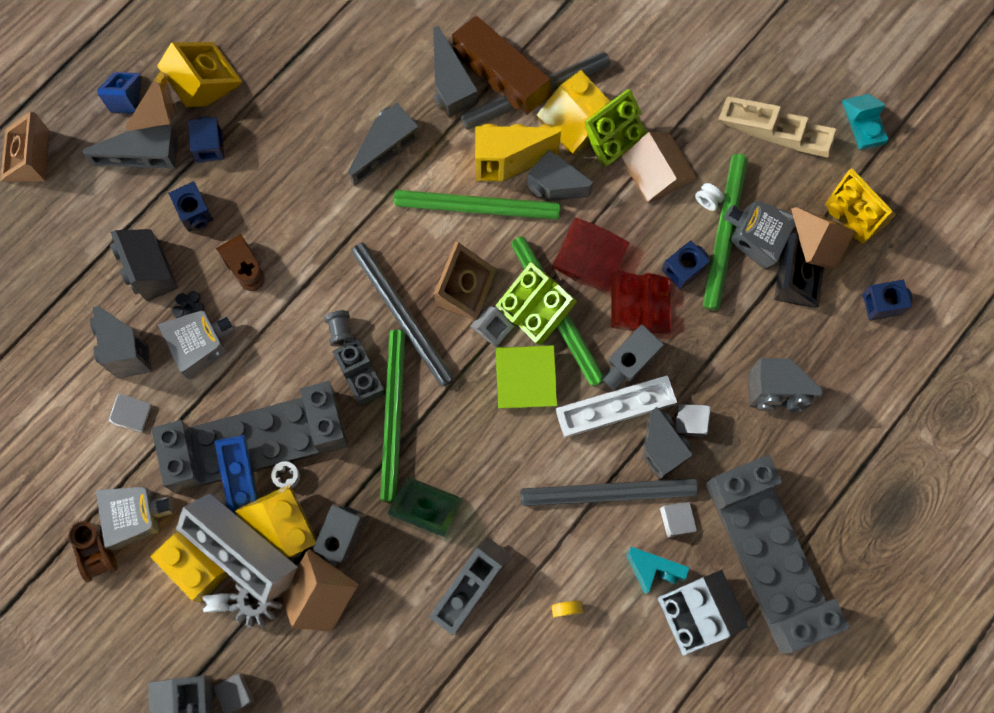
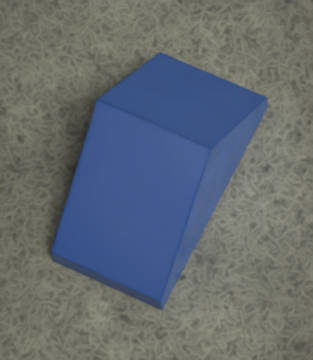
M113 72L97 89L99 97L109 112H135L139 103L141 73Z

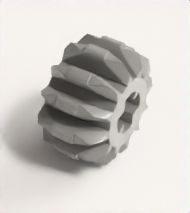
M238 582L235 584L240 593L239 595L234 593L229 595L230 599L237 601V604L230 606L229 609L231 612L240 611L235 619L237 622L241 623L247 618V627L253 628L256 620L260 627L266 626L265 616L271 620L277 618L271 610L272 608L281 609V603L274 602V599H272L265 605L258 602L259 608L251 606L250 600H254L252 598L253 595Z

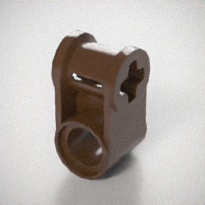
M241 234L216 248L226 266L233 272L243 289L255 291L262 287L265 279L264 274ZM248 272L252 273L251 276H247L246 274Z
M87 521L75 523L71 527L68 536L76 557L78 570L83 580L88 583L99 574L107 571H117V562L112 550L104 546L102 527ZM87 528H90L93 534L92 539L84 544L82 533Z

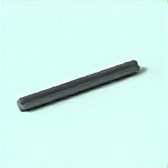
M600 52L549 75L548 77L551 79V92L556 91L561 84L580 70L586 76H589L609 67L610 59L606 52ZM504 95L462 114L461 121L465 129L469 130L515 108Z
M359 243L352 248L354 257L439 385L444 387L454 380L452 373L366 244Z
M692 478L521 489L520 497L523 506L691 497L698 494L697 480Z

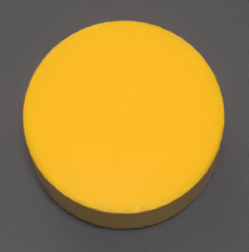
M580 600L557 603L551 606L553 617L583 613Z

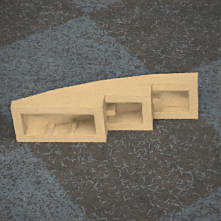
M727 96L719 117L720 123L745 134L797 151L827 158L830 155L837 135L836 128L809 123V117L781 112V106Z

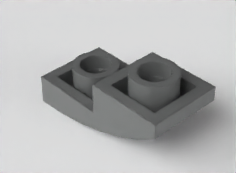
M359 339L332 351L359 407L386 394Z

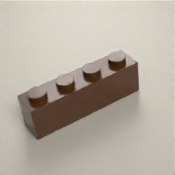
M477 15L452 33L453 51L457 58L461 61L465 60L471 65L475 74L480 77L483 76L488 80L491 87L497 93L501 92L505 95L515 109L519 108L528 115L551 97V79Z

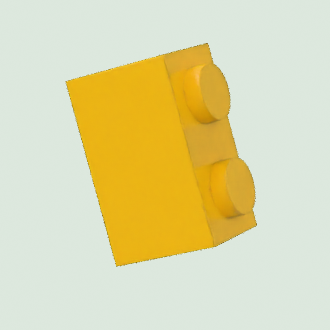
M171 42L158 64V68L166 74L168 82L186 107L208 106L239 87L242 83L214 42Z
M580 70L558 87L537 114V117L543 124L561 127L560 143L573 156L590 143L585 121L609 104L610 101Z
M291 484L235 510L237 517L286 558L316 544V535Z
M179 531L173 534L150 556L192 601L201 603L203 596L209 595L229 575Z

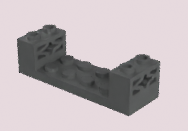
M330 381L300 388L302 398L189 427L182 420L152 427L163 486L174 493H179L222 481L214 443L215 440L246 434L253 472L272 468L280 462L291 463L349 447L336 394Z
M770 455L714 476L705 485L780 653H793L850 628L837 600L826 601L774 489L782 481Z

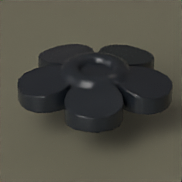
M191 291L188 296L184 293L178 294L175 301L180 306L173 308V315L179 318L198 311H204V304L199 302L200 294L196 291Z

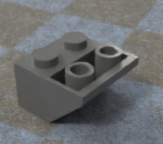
M152 229L114 230L110 232L114 243L110 244L111 250L115 258L120 260L124 267L120 269V273L126 285L131 286L135 295L140 294L146 301H149L178 288L160 241Z
M93 307L94 317L90 319V326L97 338V346H94L96 362L100 363L106 371H109L117 379L152 372L149 345L131 327L101 307Z
M760 358L748 372L749 407H758L759 411H774L776 407H786L789 412H802L822 396V388L791 359Z
M719 570L657 598L682 655L726 639L749 627L723 570Z
M197 676L148 683L149 713H214L212 676Z

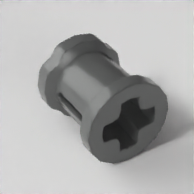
M340 310L324 316L325 323L329 325L331 333L329 342L333 347L344 346L356 340L355 335L350 331L348 322L350 318L349 311Z

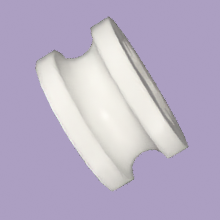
M705 183L701 188L702 191H698L695 197L704 208L715 211L718 203H722L724 200V195L714 185Z
M280 462L273 467L271 478L278 488L289 484L294 488L300 480V473L292 463ZM286 468H289L293 478L287 479L286 483H281L282 479L278 478L279 473H284Z
M230 594L203 596V601L206 602L203 613L230 611V605H228Z

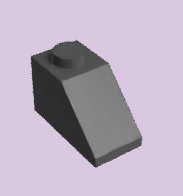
M550 149L529 171L527 185L530 191L538 197L543 196L548 201L586 198L591 194L593 182Z

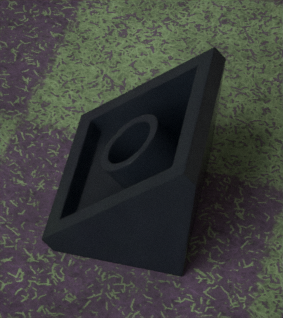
M792 233L789 236L781 252L774 300L816 308L819 307L824 267L806 263L797 233Z

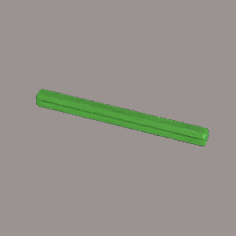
M734 154L731 158L703 301V307L709 311H718L721 304L732 246L730 238L735 230V226L724 220V216L731 205L739 208L748 158L744 154Z
M396 190L394 193V205L398 207L556 220L560 217V204L554 202Z
M520 236L511 242V246L524 269L532 262L543 270L526 238ZM567 314L557 328L589 384L593 387L603 382L601 378L604 375L570 315Z
M391 330L389 333L380 499L383 502L390 503L396 502L398 488L405 332L403 330Z

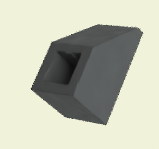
M656 407L648 416L642 456L659 480H661L691 458L692 453L690 450L692 448L688 440L683 435L678 436L672 428L674 423L665 411L661 412Z

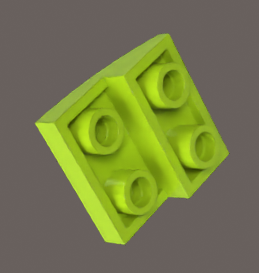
M630 89L624 91L585 121L589 140L602 166L607 167L647 134L639 117L642 111Z
M530 262L495 307L513 324L519 326L536 344L542 345L578 301L543 270Z
M554 345L495 347L498 408L557 406Z

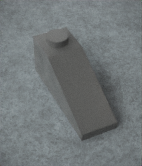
M436 26L433 28L436 90L433 98L440 111L444 109L450 118L478 104L477 89L440 27Z
M398 102L392 107L384 108L378 114V117L375 118L348 171L351 183L354 186L420 138L418 125Z
M167 124L127 131L85 148L83 155L92 166L175 169L178 137L172 126Z
M487 537L475 549L429 617L450 634L454 635L512 555Z

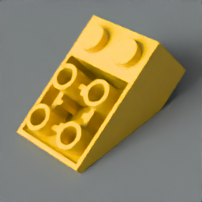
M495 124L475 126L476 181H505L534 167L549 149L558 155L561 127H554L550 124H543L539 127H526L523 124H514L510 127H498Z
M852 168L848 170L825 203L829 213L835 219H839L846 227L855 230L852 238L859 240L862 245L882 230L896 215Z

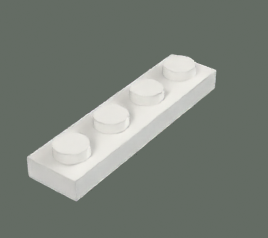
M667 375L556 408V414L564 438L651 413L656 407L661 410L677 404V400Z

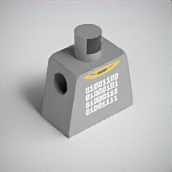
M198 311L158 324L180 372L187 379L192 378L224 355L226 350L220 338L235 331L228 316L212 323L205 311Z
M146 487L96 491L104 546L113 551L160 531L158 517L173 514L171 498L168 496L155 500L153 491Z

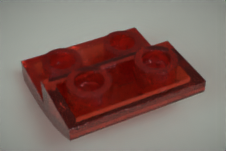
M574 218L552 268L574 281L580 279L600 292L605 293L609 291L630 242L602 227L579 218Z
M621 270L612 272L611 328L635 332L642 324L651 333H671L670 278L652 273L637 275Z

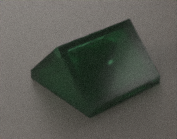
M408 477L388 509L387 515L392 521L446 542L463 498Z

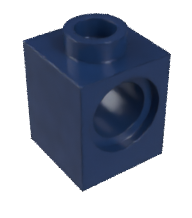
M202 116L196 120H189L190 150L196 162L225 160L222 128L217 118Z
M194 181L168 193L181 222L188 232L202 229L207 226L208 222L214 220ZM198 205L195 211L187 212L189 207Z
M690 240L665 260L661 270L681 290L706 270L710 260L706 251L700 245L696 246ZM681 260L691 261L694 267H684Z
M904 279L870 285L862 294L869 321L903 315L912 307V293L909 288H906ZM884 295L890 296L894 300V304L888 303Z

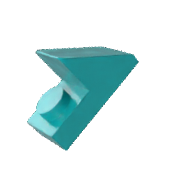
M871 94L844 99L842 104L858 149L864 150L885 145L888 137L880 118V114L886 107L885 103Z
M630 547L626 553V557L645 594L650 591L655 572L659 573V579L676 584L677 580L683 581L686 579L690 568L634 547Z

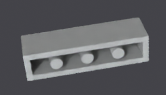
M209 493L183 507L176 530L265 605L289 589L297 566Z

